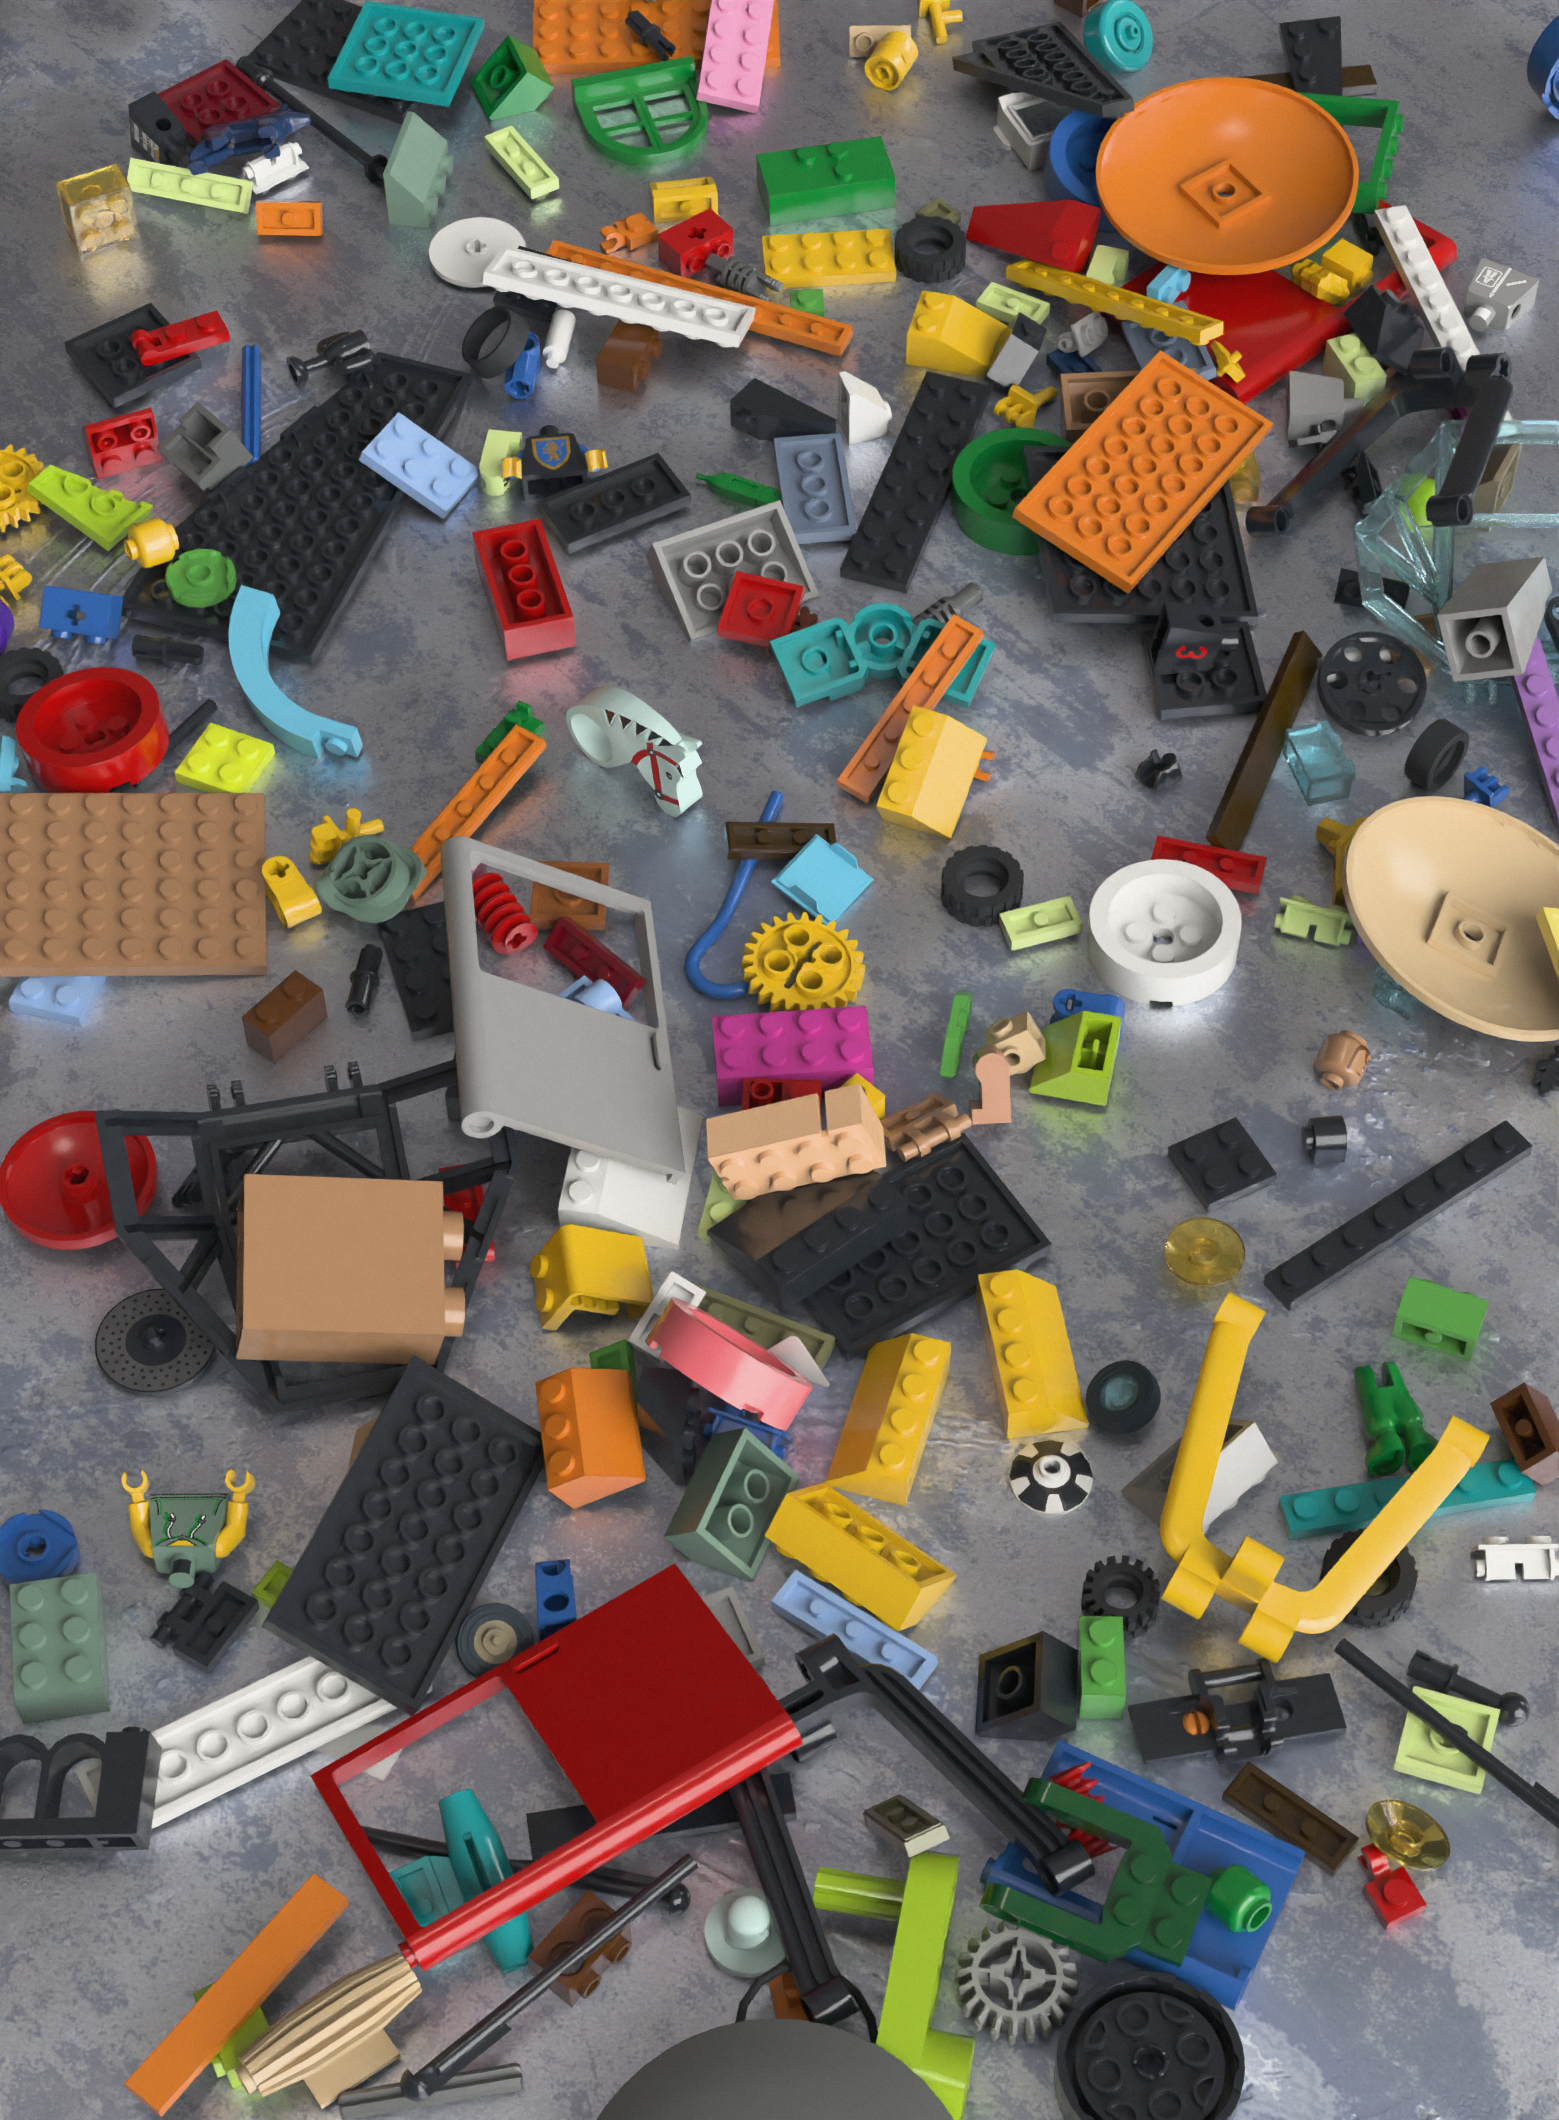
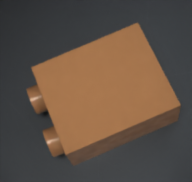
M244 1174L237 1206L236 1359L408 1364L411 1358L416 1356L427 1364L434 1365L444 1337H461L465 1320L464 1288L445 1287L444 1260L460 1261L462 1256L464 1222L462 1212L443 1211V1181Z

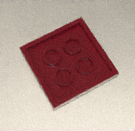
M227 59L158 93L159 97L182 123L186 139L194 147L201 142L203 131L211 126L271 114L280 107L279 103Z

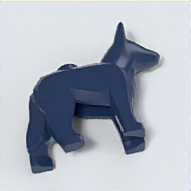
M285 103L271 114L211 126L203 131L201 142L189 152L188 165L192 175L207 173L208 167L222 163L230 157L264 151L266 159L280 157V146L286 137L310 125L313 122L312 116L288 110V104Z

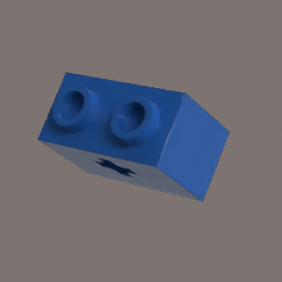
M44 585L39 628L51 629V637L72 639V634L78 633L85 634V642L106 644V638L118 639L123 596ZM77 611L86 613L85 620L76 618Z

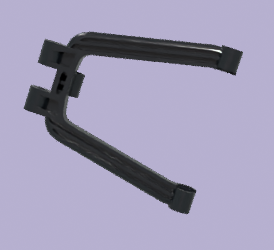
M1450 346L1416 349L1411 356V361L1407 368V376L1401 384L1389 387L1372 398L1266 506H1255L1248 509L1245 518L1248 534L1253 538L1283 536L1288 529L1289 519H1292L1305 504L1354 461L1353 458L1358 456L1357 453L1365 451L1397 420L1413 412L1455 407H1472L1441 491L1438 495H1433L1428 499L1425 510L1427 521H1431L1435 527L1468 526L1474 514L1472 501L1475 498L1513 397V385L1509 380L1512 373V364L1508 354L1504 352L1471 355L1466 364V371L1463 373L1456 354Z
M835 1633L795 1653L797 1666L808 1684L778 1701L792 1719L803 1742L802 1746L790 1752V1755L797 1763H801L837 1743V1735L831 1724L832 1716L859 1706L874 1708L1031 1861L1043 1885L1053 1897L1056 1898L1095 1875L1093 1862L1083 1845L1077 1839L1070 1841L1065 1833L1040 1808L1027 1801L1022 1803L1021 1797L1023 1792L905 1676L893 1668L882 1664L869 1663L858 1666ZM767 1767L728 1789L793 1979L801 1993L799 1999L802 2008L810 2022L833 2027L861 2009L855 2006L848 1989L841 1980V1973L834 1963Z

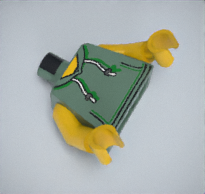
M141 1469L142 1484L137 1488H131L128 1486L127 1472H124L121 1482L126 1492L131 1495L132 1502L128 1503L131 1535L143 1555L155 1560L156 1570L160 1573H169V1582L174 1587L188 1588L194 1584L195 1573H213L217 1571L221 1559L227 1557L244 1539L249 1502L245 1501V1495L250 1493L255 1486V1478L249 1471H246V1481L240 1487L235 1486L236 1470L230 1469L227 1472L225 1483L233 1491L232 1500L230 1493H149V1501H144V1493L149 1487L146 1473Z

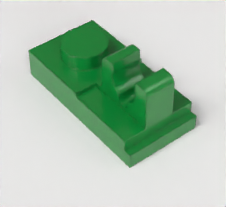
M520 700L516 703L517 710L512 708L476 749L475 759L477 762L482 764L516 724L539 736L545 728V723L533 717L531 705Z

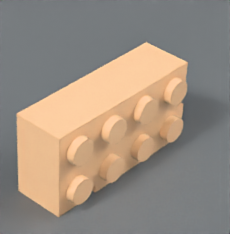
M860 1083L825 1091L826 1130H821L820 1100L817 1093L706 1119L708 1160L719 1178L722 1177V1182L734 1201L740 1199L748 1200L762 1194L788 1191L806 1184L828 1182L833 1178L855 1173L863 1174L873 1169L886 1167L883 1126Z

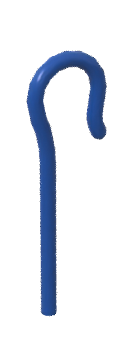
M771 792L758 822L775 821L784 800V795L781 792ZM741 860L715 919L686 953L684 970L688 982L698 992L711 998L733 999L748 993L749 983L743 982V980L731 984H717L707 980L700 972L699 963L709 947L718 940L729 925L757 860Z

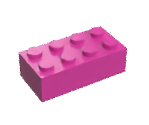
M866 1006L712 1016L718 1106L742 1105L744 1078L822 1081V1099H825V1091L840 1088L856 1073L873 1085L874 1068Z

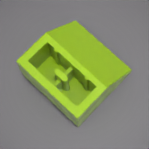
M1081 1011L1043 1027L1042 1034L1046 1039V1059L1035 1064L1029 1093L1106 1106L1119 1047L1122 1017Z

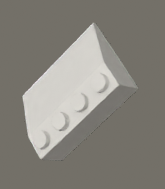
M677 1106L686 1173L676 1185L668 1183L665 1175L571 1147L558 1206L560 1227L574 1224L629 1234L643 1238L645 1246L679 1250L703 1125V1116Z

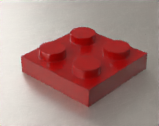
M736 571L717 627V636L770 648L771 640L792 633L805 595V586Z

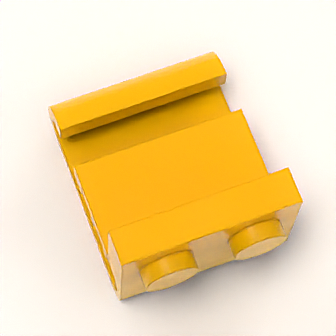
M568 1224L560 1227L538 1254L534 1255L531 1261L530 1274L534 1278L536 1289L535 1306L537 1311H539L542 1329L556 1331L574 1309L614 1316L619 1310L618 1301L627 1303L631 1319L642 1318L654 1299L644 1240L639 1236Z

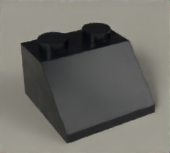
M1371 285L1343 314L1373 358L1407 376V368L1411 361V356L1416 349H1421L1425 328L1417 318L1420 313L1409 301L1400 302L1398 297L1389 289L1382 291Z
M1041 1631L979 1655L975 1734L985 1738L1046 1741L1076 1730L1078 1650Z

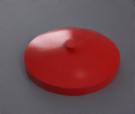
M95 1111L65 1113L41 1122L15 1142L0 1167V1203L4 1214L11 1226L20 1235L35 1244L52 1249L77 1250L94 1247L117 1237L115 1235L95 1123ZM124 1136L138 1216H143L150 1207L158 1188V1163L153 1147L146 1136Z

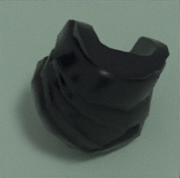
M1154 749L1147 759L1142 761L1137 767L1135 778L1149 790L1159 792L1167 786L1180 782L1183 779V775L1174 753L1164 754L1161 760L1157 749Z

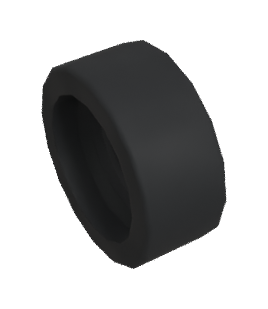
M1447 719L1436 720L1425 729L1414 743L1405 763L1404 774L1408 779L1428 792L1438 790L1453 776L1463 761L1469 746V735Z

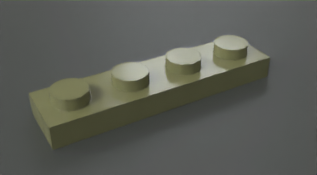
M689 1281L706 1292L698 1306L699 1309L723 1321L766 1349L773 1347L790 1336L798 1337L822 1372L836 1346V1337Z

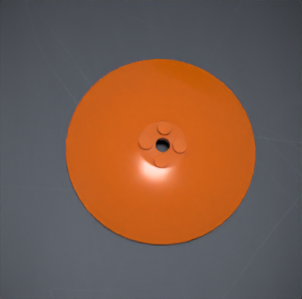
M1209 77L1194 79L1162 88L1147 95L1134 104V111L1124 113L1123 117L1118 118L1113 123L1100 145L1095 172L1096 190L1103 211L1115 229L1127 241L1145 254L1171 266L1205 274L1245 275L1260 273L1289 265L1310 255L1333 238L1343 226L1354 206L1358 190L1359 169L1354 147L1341 125L1326 110L1309 98L1280 85L1249 78ZM1219 193L1232 194V196H1230V197H1221V196H1219L1218 194H1219Z

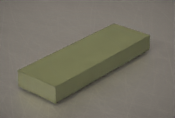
M900 1794L872 1806L862 1813L868 1828L909 1858L950 1839L944 1823Z

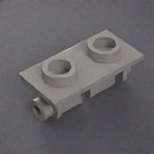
M1092 311L1072 324V331L1061 334L1058 337L1057 345L1062 352L1070 353L1079 350L1080 357H1084L1108 341L1107 323L1101 317L1100 312Z

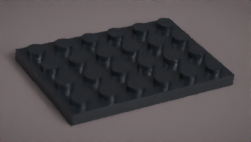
M302 0L248 55L260 67H267L271 70L275 79L401 125L404 122L407 111L415 113L423 104L421 102L329 88L328 76L362 9V6L345 0Z
M964 1132L961 1133L959 1138L951 1142L946 1141L932 1148L931 1152L921 1158L915 1157L882 1174L909 1202L908 1229L803 1300L825 1332L836 1337V1347L847 1362L867 1352L876 1343L889 1340L977 1293L979 1274L1020 1270L1051 1253L1052 1243Z

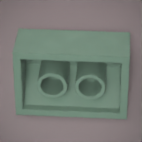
M407 111L383 172L389 224L426 229L431 216H435L437 213L438 197L443 195L445 191V178L447 174L452 173L453 155H449L447 140L416 113Z
M745 1427L713 1434L664 1538L695 1563L746 1581H751L754 1579L771 1542L764 1535L786 1493L795 1490L800 1476Z

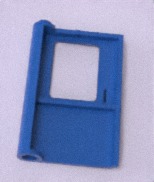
M1059 1740L1040 1779L1050 1781V1778L1047 1777L1090 1761L1091 1766L1082 1774V1777L1097 1778L1098 1783L1088 1791L1089 1794L1104 1795L1105 1800L1102 1804L1159 1827L1173 1857L1171 1862L1207 1877L1218 1867L1225 1869L1233 1864H1242L1269 1887L1272 1911L1266 1922L1254 1932L1233 1933L1229 1931L1203 1905L1180 1968L1138 1950L1121 1957V1959L1147 1971L1175 1975L1177 1980L1199 1991L1204 1989L1222 2006L1236 2011L1298 1874L1306 1851ZM1010 1840L1004 1852L998 1856L997 1860L992 1857L987 1860L979 1880L980 1883L985 1884L984 1891L988 1883L1001 1884L1099 1925L1098 1918L1103 1905L1071 1890L1056 1898L1053 1897L1043 1885L1039 1875L1023 1867L1022 1862L1025 1855Z

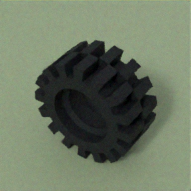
M1114 1555L1107 1557L1106 1566L1099 1560L1094 1565V1571L1089 1569L1083 1583L1081 1610H1084V1616H1123L1124 1640H1127L1128 1632L1131 1631L1133 1638L1141 1636L1142 1628L1147 1632L1152 1626V1620H1156L1160 1600V1584L1158 1578L1153 1580L1154 1571L1150 1567L1143 1571V1561L1136 1559L1135 1564L1131 1565L1129 1564L1130 1556L1122 1555L1121 1563H1116ZM1125 1587L1136 1594L1137 1602L1130 1608H1115L1106 1602L1104 1594L1109 1588Z

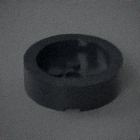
M1136 1971L1119 1974L1100 1982L1088 1990L1073 2006V2010L1065 2021L1058 2039L1054 2068V2087L1058 2106L1064 2120H1234L1245 2076L1243 2046L1239 2033L1228 2013L1204 1989L1199 1991L1177 1980V1976L1163 1972ZM1144 2054L1156 2055L1162 2061L1163 2069L1156 2076L1145 2073L1137 2067L1139 2057Z

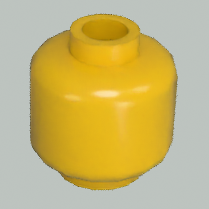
M154 518L132 525L129 528L128 539L124 540V549L130 561L135 560L142 568H150L173 560L175 550L179 549L177 534L170 523L166 524L162 519Z

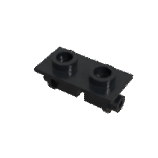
M1341 568L1334 601L1403 616L1411 587L1408 582Z

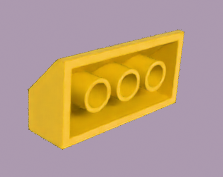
M1018 1269L979 1274L976 1303L1006 1438L1014 1439L1088 1428V1419L1056 1286Z
M909 1333L876 1343L869 1350L825 1480L826 1484L832 1488L906 1507L950 1370V1342Z
M825 1482L786 1493L764 1535L776 1544L775 1548L779 1553L788 1558L799 1560L809 1567L808 1571L813 1577L822 1582H830L842 1591V1596L848 1602L856 1606L865 1607L876 1615L875 1619L897 1631L916 1625L957 1577L954 1572Z

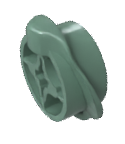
M363 835L355 837L341 846L321 877L317 878L314 884L317 894L329 908L343 912L360 922L380 923L391 919L404 908L419 883L425 879L427 871L421 859L411 849L394 844L381 836Z

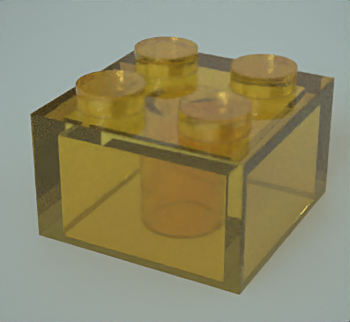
M118 164L56 183L66 232L79 256L140 237L131 186Z

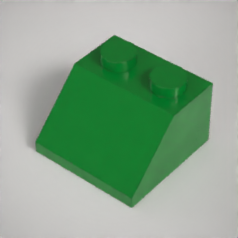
M510 35L503 40L470 79L488 118L493 121L535 111L555 88L537 52Z

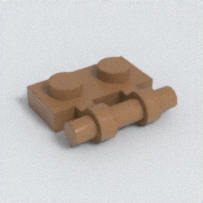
M934 1092L880 1121L883 1126L885 1146L892 1151L897 1150L903 1161H907L914 1156L921 1158L931 1152V1147L945 1140L951 1142L959 1138L962 1131L972 1126L970 1117L965 1112L958 1115L955 1103L938 1092Z

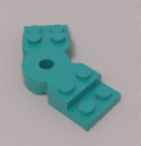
M875 603L859 610L850 625H847L845 620L835 617L771 640L770 649L796 707L824 697H828L829 701H833L863 690L868 677L877 680L896 678L900 688H902L946 624L928 618L920 621L919 625L915 626L911 615L905 609L890 603ZM885 638L890 642L888 644H878L875 640ZM982 639L941 699L967 709L969 708L994 654L995 642Z

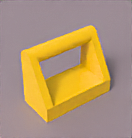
M712 176L648 183L655 224L685 221L709 208L718 215L717 188Z

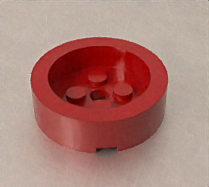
M115 667L87 668L54 679L41 687L27 700L16 722V737L28 770L32 774L34 781L50 793H110L109 789L127 782L133 786L148 776L159 765L169 745V729L158 694L153 685L135 672Z

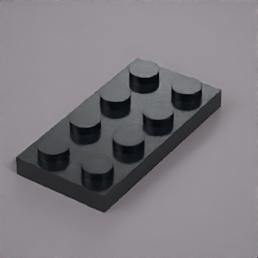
M656 453L538 500L537 506L538 512L568 553L571 554L691 505V494L662 456Z
M444 901L401 911L391 919L377 923L379 935L413 1042L454 1032Z

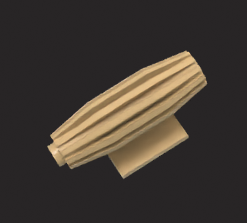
M396 1952L336 1980L281 2016L238 2056L241 2066L234 2071L240 2083L248 2094L256 2090L261 2097H264L303 2080L320 2108H325L337 2100L340 2093L352 2090L401 2057L383 2028L422 1992L415 1973L399 1952Z

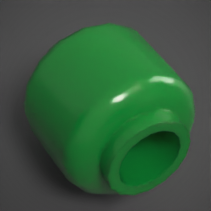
M1233 1864L1225 1869L1218 1867L1211 1872L1208 1877L1212 1878L1213 1881L1204 1903L1207 1911L1233 1933L1254 1932L1266 1922L1272 1911V1904L1270 1903L1271 1891L1267 1884L1242 1864Z

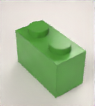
M1409 1276L1396 1313L1391 1337L1470 1362L1489 1301L1480 1299L1469 1292H1458L1439 1286L1431 1280H1420Z
M1079 1616L1076 1639L1078 1650L1079 1719H1123L1126 1700L1123 1616Z

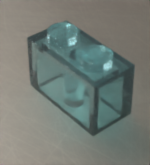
M1328 720L1286 729L1283 755L1307 805L1313 806L1348 798L1352 782L1356 779L1355 767L1351 760L1346 759L1343 753L1341 738L1338 733L1334 734Z

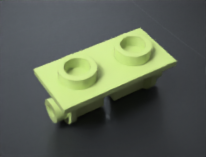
M1290 896V899L1280 898V911L1285 912V914L1277 913L1274 924L1275 928L1281 929L1280 933L1307 939L1309 927L1314 926L1317 927L1314 941L1338 947L1341 944H1349L1352 930L1345 929V927L1353 929L1354 924L1348 909L1338 905H1327L1326 908L1311 905V900L1300 896Z

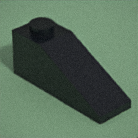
M756 378L752 379L730 400L731 426L756 439L773 441V438L836 433L835 418Z

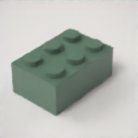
M96 1572L9 1584L14 1702L23 1724L111 1711L104 1595Z

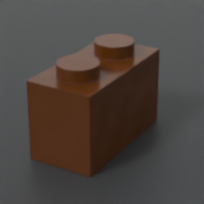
M619 319L596 358L597 383L635 393L641 381H646L654 359L658 360L661 355L663 342L659 340V331L649 325L641 323L630 324Z
M294 970L241 1018L247 1045L273 1064H276L328 1017L323 989Z
M1524 1382L1491 1402L1490 1405L1521 1473L1546 1486L1559 1478V1420L1548 1397Z

